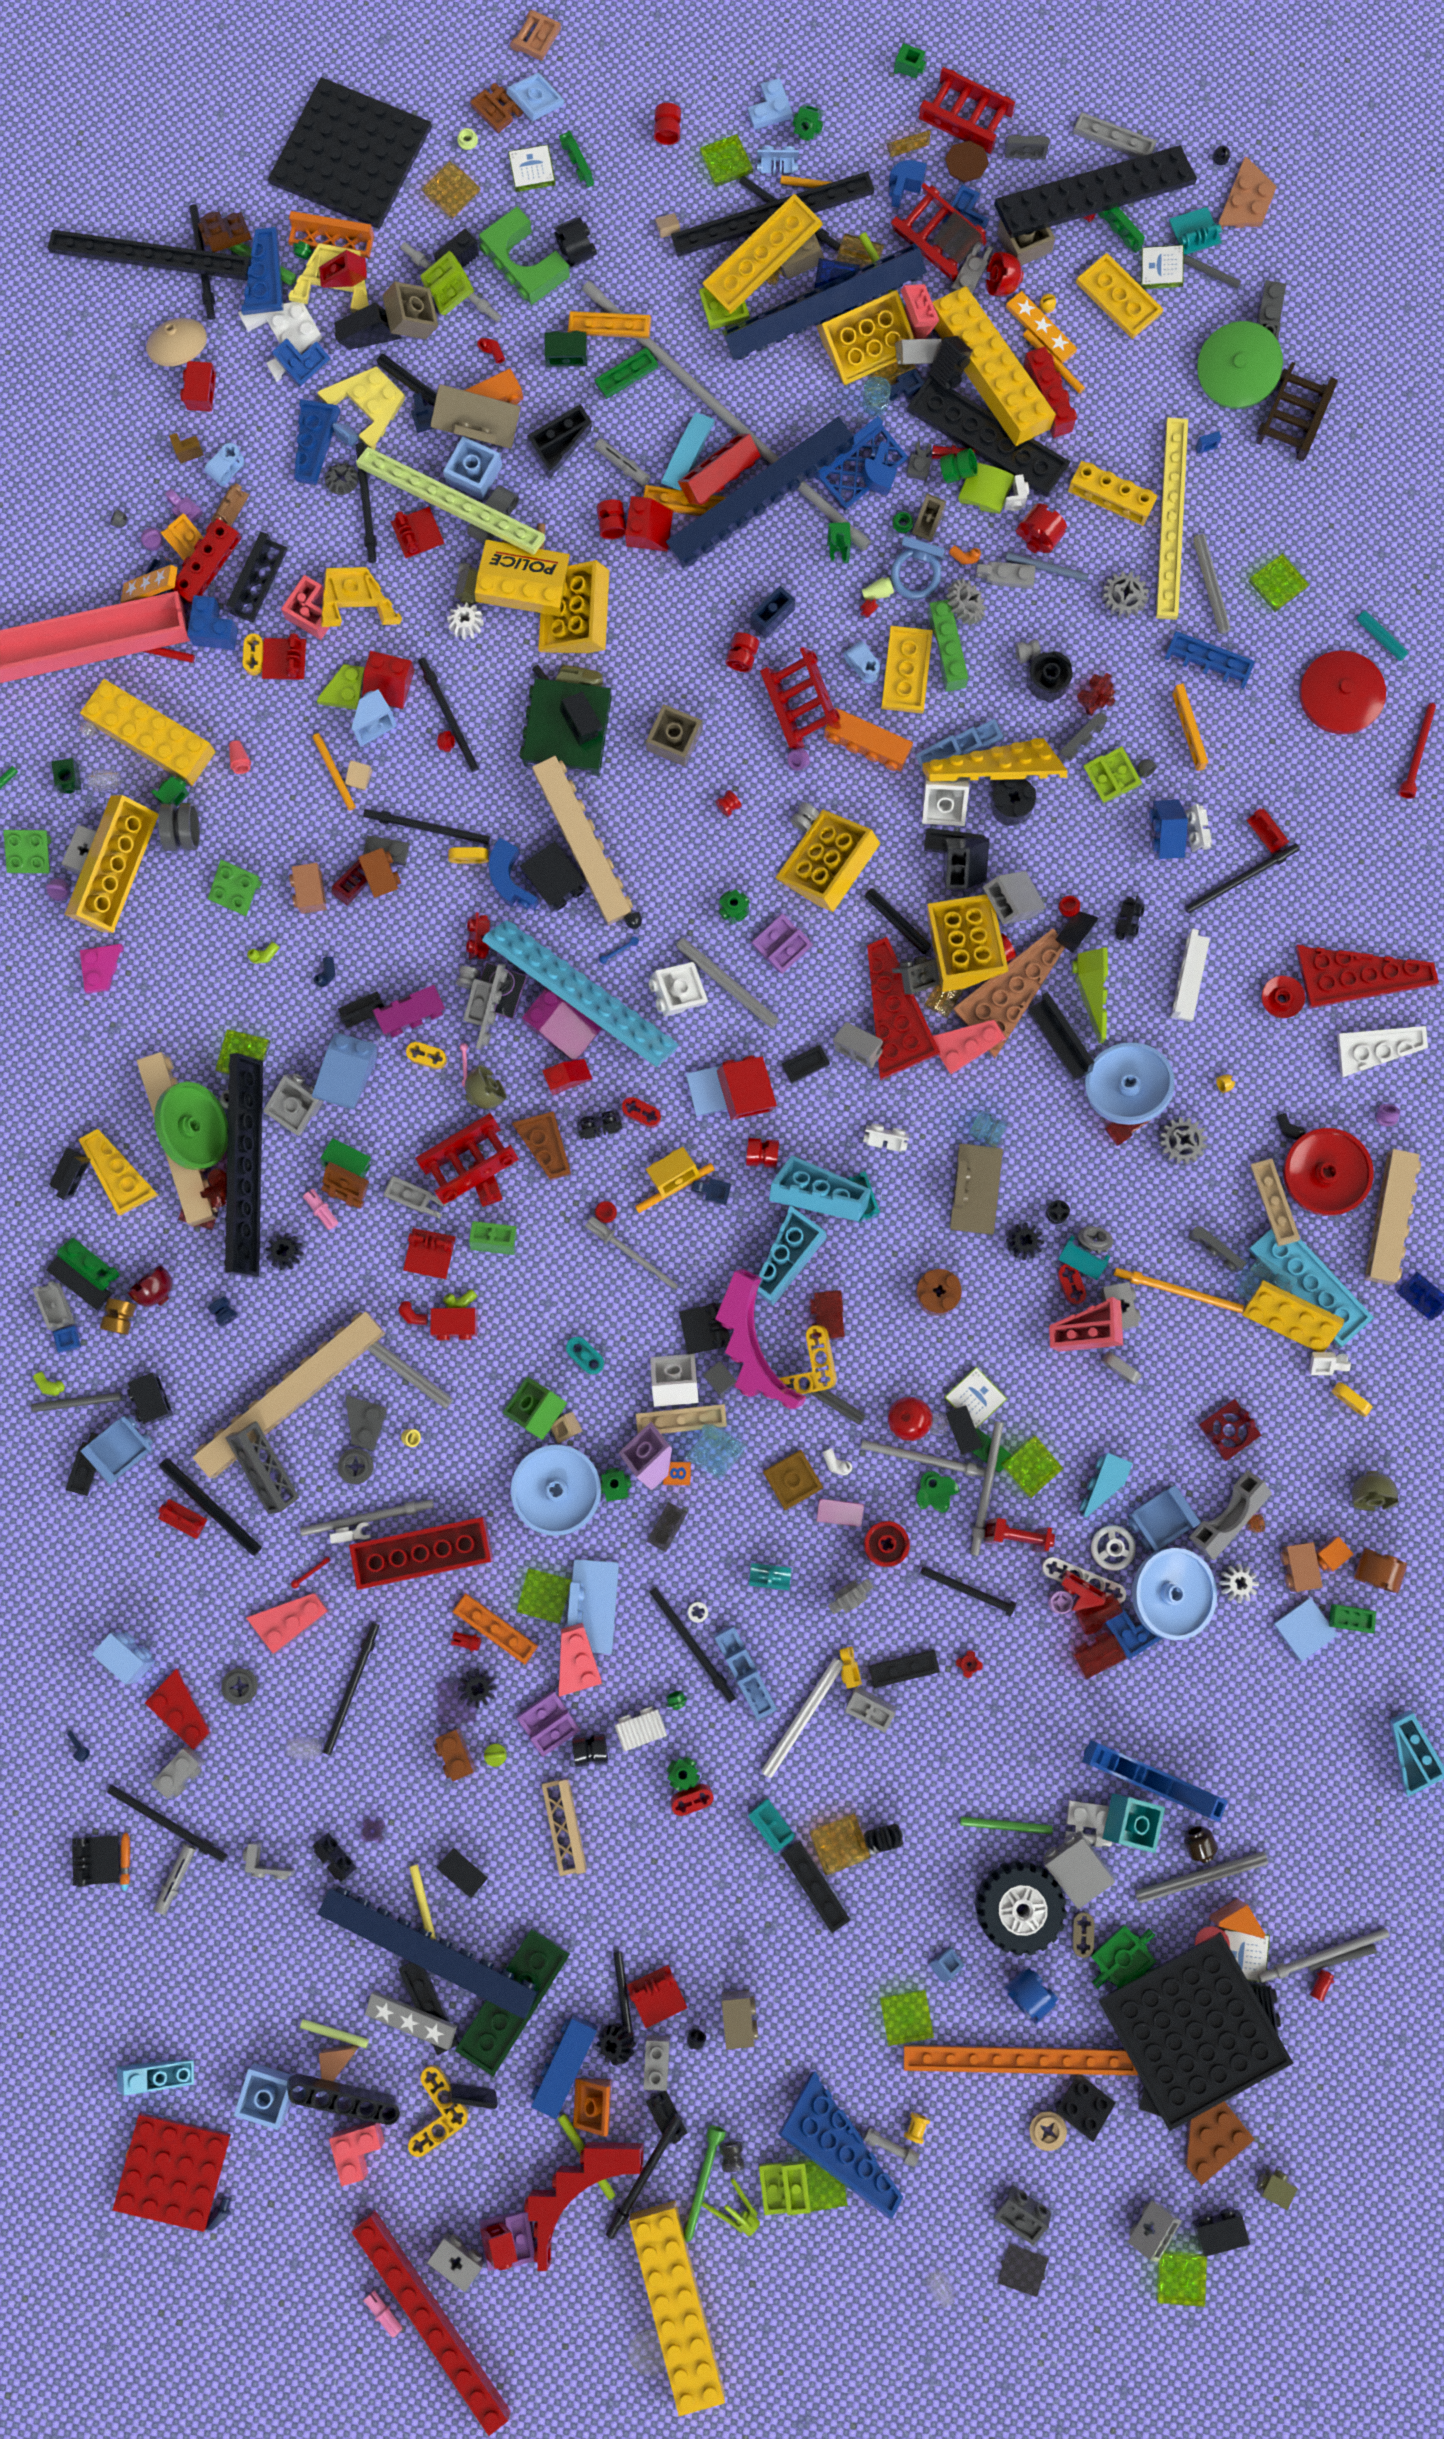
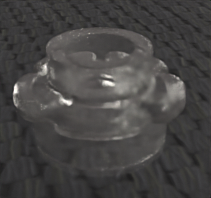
M86 720L85 723H79L80 727L77 730L85 737L92 740L95 735H98L97 727L90 721Z
M934 1413L930 1432L935 1435L946 1433L949 1425L947 1417L941 1413Z

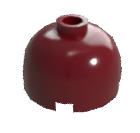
M162 1264L154 1268V1273H147L127 1292L137 1304L144 1307H151L155 1304L161 1306L170 1298L168 1293L171 1291L173 1283L170 1274Z

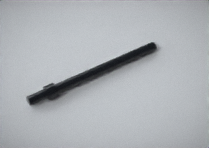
M741 177L739 183L765 202L770 203L778 200L747 177ZM821 228L815 232L818 242L821 244L825 243L836 252L840 249L841 244L830 237L826 230Z
M192 204L189 206L196 250L205 251L203 237L198 223H200L198 207ZM200 274L203 289L201 295L202 302L206 307L207 319L213 320L216 318L214 311L215 298L214 293L211 292L209 275Z
M362 443L355 445L357 460L364 452V444ZM358 468L365 527L364 546L367 548L368 562L375 563L377 561L375 550L377 540L373 532L367 472Z
M421 658L418 660V663L424 673L423 678L426 684L430 686L471 772H476L479 770V767L437 683L438 678L435 672L431 670L426 658Z
M364 809L363 817L379 820V823L389 825V823L478 843L488 845L490 843V836L396 816L384 810L378 812Z
M1295 843L1284 850L1274 852L1272 857L1185 906V910L1189 914L1273 865H1280L1286 861L1287 857L1300 851L1298 844Z
M658 1588L652 1589L649 1593L713 1680L711 1683L715 1689H719L728 1703H731L736 1697L727 1686V1680L723 1675H719Z
M372 1622L366 1639L363 1638L360 1645L362 1649L324 1746V1754H332L370 1651L373 1652L376 1643L374 1640L380 1624Z
M114 1785L109 1787L108 1794L196 1846L202 1854L206 1856L209 1854L222 1863L227 1859L228 1854L214 1847V1843L199 1838Z
M675 2114L621 2208H617L614 2213L613 2221L605 2234L609 2239H614L621 2225H625L629 2218L630 2209L682 2122L683 2118L680 2115Z

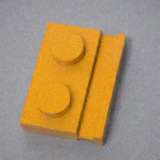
M184 513L167 526V529L160 532L183 561L188 556L191 557L195 551L194 546L197 541L204 538Z

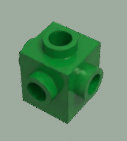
M803 104L793 119L794 133L798 134L800 139L806 141L814 139L817 134L820 135L824 123L821 121L824 110Z
M737 889L732 892L727 891L720 897L718 912L725 921L728 920L733 925L737 921L741 922L748 916L750 901L743 892L739 893Z
M618 1467L605 1470L606 1474L601 1475L602 1480H600L601 1494L605 1493L606 1502L630 1498L628 1488H632L629 1474L625 1475V1472L623 1470L619 1471ZM617 1480L619 1482L618 1487L612 1488V1482Z
M679 1756L677 1761L672 1760L666 1770L669 1773L667 1777L670 1780L669 1785L678 1791H681L682 1788L687 1791L689 1786L694 1788L700 1778V1775L697 1774L699 1768L696 1767L697 1762L687 1756L684 1759ZM681 1770L687 1772L685 1779H681L678 1775Z

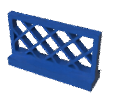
M879 416L853 435L854 445L849 452L840 454L831 465L822 467L814 476L816 480H820L844 510H847L871 490L868 487H856L857 477H862V473L857 472L858 462L864 463L866 459L859 458V450L867 448L871 449L872 453L873 448H878L879 446L874 445L877 435L881 433L886 439V443L892 446L889 447L888 445L885 461L882 464L897 469L909 458L882 425L883 421ZM888 451L897 452L901 459L897 462L888 461ZM845 461L855 462L854 472L844 471L843 463ZM829 474H839V485L831 484L826 477ZM842 475L854 476L853 486L842 485ZM841 489L853 491L852 499L847 503L841 497Z

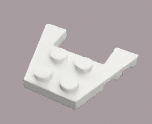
M284 303V311L243 315L241 311L238 312L248 332L268 323L279 344L287 338L301 355L316 341L318 343L322 339L321 333L304 303ZM273 359L266 364L275 381L278 382L286 371L276 359Z

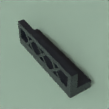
M260 531L226 604L230 614L254 623L288 550L286 546L271 541L269 535ZM270 548L280 551L278 557L269 560L267 554ZM269 566L271 569L270 574L260 578V569ZM261 584V593L252 597L250 593L251 588ZM252 602L254 608L250 615L241 612L244 605Z
M1048 992L1044 993L1041 1002L1028 1008V1013L1072 1080L1076 1081L1092 1072L1095 1062Z

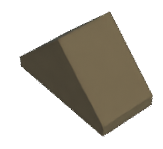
M927 493L912 534L932 541L944 516L947 501Z

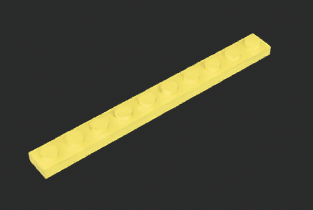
M1167 417L1165 428L1156 618L1177 620L1179 613L1188 419Z

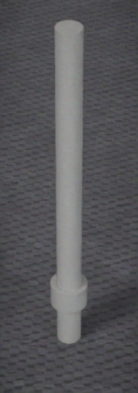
M995 1421L976 1524L972 1528L971 1536H973L971 1555L979 1556L982 1538H985L986 1529H984L1003 1431V1422Z
M862 1440L861 1449L964 1472L965 1475L971 1477L975 1475L985 1477L986 1468L978 1467L975 1463L968 1462L965 1464Z
M433 1499L416 1503L415 1501L405 1502V1505L301 1527L300 1533L301 1536L403 1514L408 1516L417 1514V1511L434 1508Z
M1384 1928L1290 1963L1284 1964L1282 1962L1274 1965L1273 1969L1259 1973L1258 1979L1261 1983L1277 1977L1278 1979L1288 1977V1974L1388 1938L1390 1937L1389 1932Z

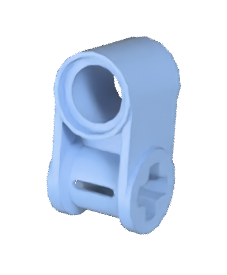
M227 443L208 461L204 471L220 486H225L244 465L245 460L237 445Z
M859 641L843 653L848 665L854 669L863 682L872 684L878 680L880 663L863 641Z

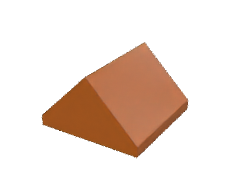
M1238 1898L1209 1916V1920L1219 1927L1265 1938V1933L1248 1904Z
M575 2078L574 2128L603 2137L608 2136L612 2079Z

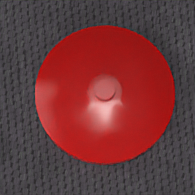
M1333 651L1320 656L1308 667L1301 679L1299 697L1303 711L1317 727L1334 734H1353L1370 726L1381 713L1386 701V684L1380 670L1365 656L1352 651Z
M1320 1128L1306 1133L1291 1146L1284 1160L1283 1177L1290 1196L1303 1209L1316 1215L1337 1216L1356 1208L1367 1197L1372 1187L1374 1169L1369 1152L1356 1137L1340 1129Z

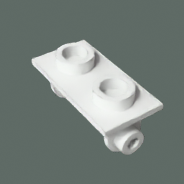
M1195 804L1185 810L1188 817L1187 829L1192 852L1201 847L1203 850L1210 849L1213 843L1210 829H1203L1204 826L1209 825L1207 811L1203 806Z
M872 1123L871 1126L866 1125L865 1132H869V1134L864 1135L863 1142L867 1143V1145L882 1148L883 1141L885 1140L888 1141L886 1149L898 1152L906 1151L908 1143L904 1142V1140L909 1141V1134H906L905 1130L899 1128L888 1130L884 1129L883 1125Z

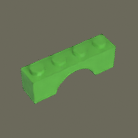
M950 599L929 603L927 613L930 627L933 630L939 649L941 675L945 692L966 688L969 679L954 613L951 612L952 606L948 605Z

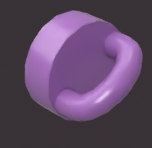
M148 528L141 534V542L146 549L154 551L162 546L163 537L157 529Z
M796 748L789 752L787 760L793 770H802L810 764L809 755L804 749Z
M53 879L46 885L47 893L53 900L63 901L70 894V887L63 879Z
M1390 1104L1380 1105L1376 1116L1377 1123L1382 1126L1395 1125L1400 1115L1399 1108Z

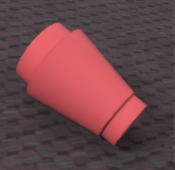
M240 741L230 742V768L236 774L247 773L250 770L251 761Z

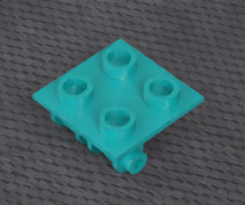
M1208 206L1169 219L1179 246H1183V256L1222 243L1219 233L1222 232V227L1220 224L1214 223Z

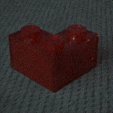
M841 1290L814 1293L813 1299H810L809 1302L810 1315L815 1314V1323H812V1326L821 1325L825 1327L828 1332L829 1341L844 1339V1311ZM816 1331L813 1337L817 1336V1341L819 1337H822V1334Z

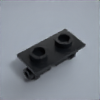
M1136 896V900L1133 897H1127L1123 901L1120 916L1127 917V919H1118L1115 930L1116 939L1124 940V937H1126L1130 944H1133L1134 937L1138 935L1139 918L1143 916L1145 905L1139 896Z
M377 991L338 1008V1011L346 1028H349L374 1017L373 1010L381 1009L385 1006Z
M329 1832L312 1846L315 1849L313 1852L323 1864L328 1859L332 1862L326 1868L335 1880L338 1879L342 1882L357 1869L351 1858L344 1853L338 1842Z
M663 2091L645 2101L662 2135L673 2116L678 2114L667 2091ZM683 2122L680 2123L669 2144L671 2142L673 2144L679 2142L682 2136L688 2134Z

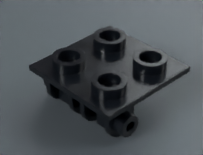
M612 1110L603 1112L600 1117L586 1116L581 1118L580 1122H576L580 1139L595 1138L594 1129H596L597 1136L600 1137L598 1128H602L604 1135H606V1126L608 1134L619 1132L620 1129H623L619 1112L614 1113Z
M710 1303L707 1306L679 1311L688 1355L728 1346L730 1341L728 1329L723 1327L721 1322L715 1320L722 1303Z
M118 1835L72 1838L73 1886L84 1887L93 1884L120 1883Z
M1077 2074L1062 2101L1058 2100L1054 2107L1057 2109L1055 2112L1091 2142H1094L1116 2103L1081 2074Z

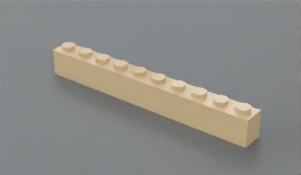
M365 1311L364 1313L359 1312L351 1319L352 1323L346 1328L343 1326L334 1333L335 1337L329 1343L325 1341L319 1345L317 1353L312 1357L310 1355L305 1357L299 1363L301 1366L295 1371L287 1372L282 1377L283 1381L276 1386L274 1384L265 1391L266 1396L260 1401L259 1399L253 1401L247 1407L249 1410L243 1415L240 1413L230 1421L231 1425L228 1428H222L213 1435L214 1439L209 1444L204 1443L196 1449L197 1454L192 1458L209 1478L215 1479L237 1460L225 1438L233 1432L241 1431L254 1421L258 1422L266 1436L363 1354L370 1345H373L386 1333L370 1313ZM251 1430L246 1435L251 1443H255L257 1436Z

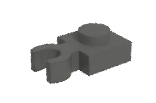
M920 442L916 443V455L911 454L906 477L927 481L932 458L928 457L931 453V444H928L926 450H921Z

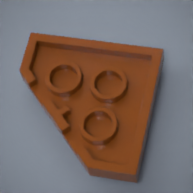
M1224 2101L1188 2121V2144L1184 2164L1202 2186L1255 2139Z

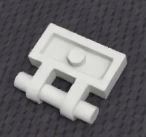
M1068 1800L1066 1824L1075 1825L1074 1832L1066 1831L1065 1838L1072 1833L1076 1834L1080 1831L1089 1844H1094V1847H1111V1841L1102 1839L1109 1806ZM1083 1827L1095 1828V1835L1084 1834Z

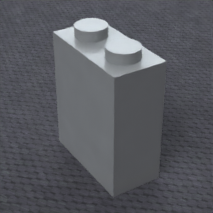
M1026 871L999 875L983 886L1003 925L1032 919L1046 909Z
M1079 1831L1076 1834L1068 1835L1064 1839V1843L1057 1848L1052 1847L1047 1850L1043 1857L1046 1868L1077 1909H1080L1116 1883L1113 1874Z

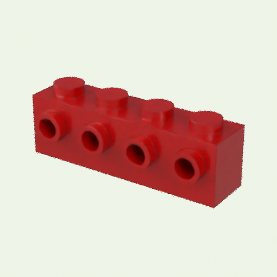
M1046 346L1027 352L1023 367L1056 414L1050 429L1052 437L1056 438L1073 432L1077 414L1075 409L1070 406L1067 390H1064L1062 387V378L1059 371L1056 372L1052 354L1048 353Z
M739 433L677 482L689 504L703 505L709 501V497L712 494L722 491L726 483L737 479L740 476V472L754 466L755 461L761 455L751 435Z
M219 518L208 525L205 537L197 541L194 546L195 551L191 557L188 556L184 560L182 570L176 575L175 587L171 589L172 592L178 591L180 597L190 605L193 603L194 595L202 596L242 539L239 532Z

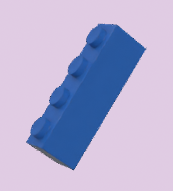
M574 2014L571 2020H565L560 2031L564 2034L561 2042H555L550 2053L554 2057L550 2064L545 2063L540 2074L544 2079L540 2086L535 2085L530 2096L533 2099L532 2108L557 2119L594 2039L598 2026Z

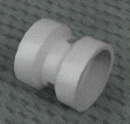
M1037 639L1030 640L1028 644L1024 642H1017L1015 644L1018 664L1026 663L1030 659L1033 661L1041 653Z
M802 802L798 807L797 814H793L790 822L799 830L808 832L811 828V822L817 819L819 812L812 805Z

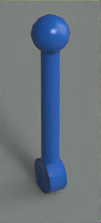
M632 937L630 942L606 956H600L599 962L605 964L609 958L632 945L637 946L639 939Z

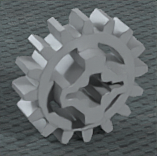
M1122 571L1120 577L1113 574L1112 580H1107L1106 586L1102 590V593H1104L1102 601H1107L1104 607L1105 609L1111 608V615L1117 612L1118 618L1125 614L1128 619L1131 613L1137 616L1139 610L1143 611L1148 601L1149 589H1143L1146 582H1139L1141 576L1138 575L1134 578L1133 572L1125 576L1124 571ZM1125 590H1127V592H1126L1127 596H1126V599L1124 600V592H1125Z
M964 578L952 583L947 588L949 593L946 594V597L950 599L948 605L952 606L951 612L957 614L956 618H961L962 623H968L969 626L981 621L985 616L983 611L986 610V607L982 604L985 600L981 598V591H976V585L971 586L970 580L965 582Z
M1179 1117L1177 1123L1171 1120L1169 1122L1170 1127L1167 1125L1163 1127L1166 1133L1159 1135V1138L1164 1139V1141L1159 1143V1146L1165 1148L1162 1151V1155L1169 1154L1168 1161L1174 1158L1176 1159V1165L1183 1161L1184 1165H1188L1189 1159L1195 1163L1197 1161L1196 1156L1202 1157L1204 1155L1201 1150L1207 1148L1208 1145L1203 1142L1208 1139V1136H1202L1201 1133L1205 1129L1197 1128L1198 1121L1191 1124V1118L1183 1122L1182 1117ZM1177 1128H1187V1130L1180 1131ZM1194 1134L1196 1136L1197 1143L1194 1141ZM1182 1138L1186 1139L1184 1145L1180 1143ZM1169 1139L1172 1141L1173 1148L1170 1146ZM1186 1151L1189 1155H1181L1179 1153Z
M868 1578L859 1584L855 1579L833 1594L836 1599L828 1607L833 1615L842 1609L845 1613H848L868 1599L866 1593L874 1588Z

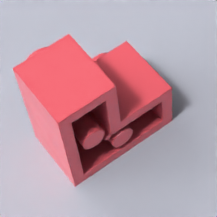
M304 575L282 606V613L287 621L319 640H322L330 628L321 626L322 609L319 606L323 600V586Z
M369 2121L336 2131L329 2138L341 2187L364 2180L367 2176L368 2169L364 2154L381 2149L385 2143L380 2123Z

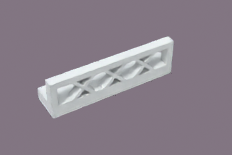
M1193 928L1187 935L1170 1018L1192 1022L1194 1018L1210 941L1208 937L1199 936V930Z

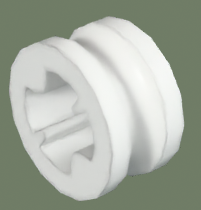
M702 1602L693 1603L688 1609L689 1618L697 1623L703 1622L708 1616V1608ZM693 1607L704 1608L705 1614L702 1613L704 1616L701 1619L697 1616H692V1611H695Z

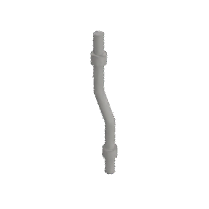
M406 242L401 245L400 249L410 256L412 262L417 266H422L427 270L433 265L422 252L416 251ZM474 293L467 297L468 300L477 306V310L482 314H487L496 323L501 321L502 316L490 307L491 304L488 301L479 298Z

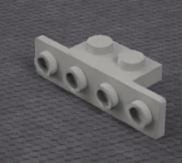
M498 964L493 983L474 978L463 1021L481 1026L476 1049L481 1050L489 1044L491 1033H488L490 1025L494 1024L497 1014L494 1012L495 1005L500 1003L502 991L499 990L501 983H505L508 970H505L506 964Z

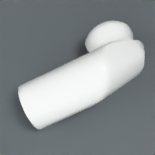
M833 1449L822 1452L828 1469L831 1472L843 1476L848 1475L852 1471V1464L848 1461L836 1459Z

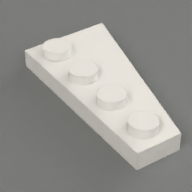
M1426 1026L1337 1034L1340 1077L1342 1078L1428 1048Z

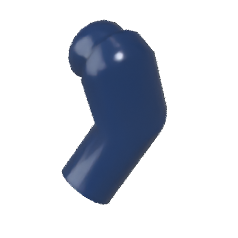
M333 957L323 958L324 971L314 977V983L319 987H326L335 978Z

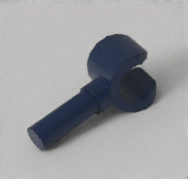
M69 1731L67 1735L77 1749L72 1756L78 1762H84L90 1755V1751L81 1745L72 1731Z

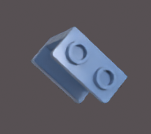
M124 1415L121 1416L80 1450L110 1485L153 1450L150 1446L153 1443L152 1440L145 1433L139 1434L135 1429L138 1427V1424L131 1416L127 1418Z
M1176 1485L1170 1486L1127 1514L1130 1519L1128 1520L1129 1526L1134 1532H1139L1143 1538L1140 1540L1141 1544L1147 1551L1150 1550L1152 1553L1159 1551L1160 1548L1189 1529L1201 1524Z

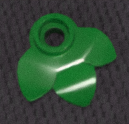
M928 1471L920 1479L921 1488L916 1494V1501L920 1509H925L931 1504L937 1511L946 1513L950 1506V1495L959 1493L960 1489L951 1477H941L935 1471ZM931 1479H935V1484L933 1486L928 1485V1482Z

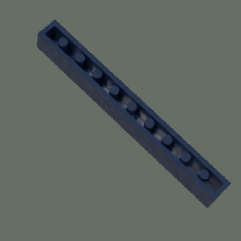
M914 243L723 330L722 333L733 360H742L755 350L762 351L768 347V344L775 341L776 343L782 342L790 334L802 333L807 329L806 327L812 324L820 325L826 321V318L832 315L834 317L840 316L850 307H860L865 303L864 301L870 298L877 299L890 289L897 290L905 282L921 279L923 274L927 273L920 248Z
M836 417L668 539L666 544L669 551L682 568L693 565L698 557L704 553L711 552L720 541L729 539L734 531L738 528H744L753 517L762 515L771 504H777L789 491L792 492L798 489L804 480L813 478L822 467L831 465L840 454L849 452L854 445L852 433L840 417Z
M338 1886L337 1889H329L317 1915L523 2019L527 2018L539 1992L534 1989V1983L526 1979L520 1982L513 1978L514 1973L502 1968L501 1972L493 1968L494 1963L481 1958L479 1961L472 1957L473 1953L462 1947L460 1950L451 1947L453 1944L451 1941L442 1937L437 1940L431 1937V1931L423 1927H419L417 1930L410 1926L411 1921L400 1916L397 1920L390 1916L391 1911L381 1906L375 1909L369 1906L371 1901L361 1896H358L356 1899L349 1895V1890Z

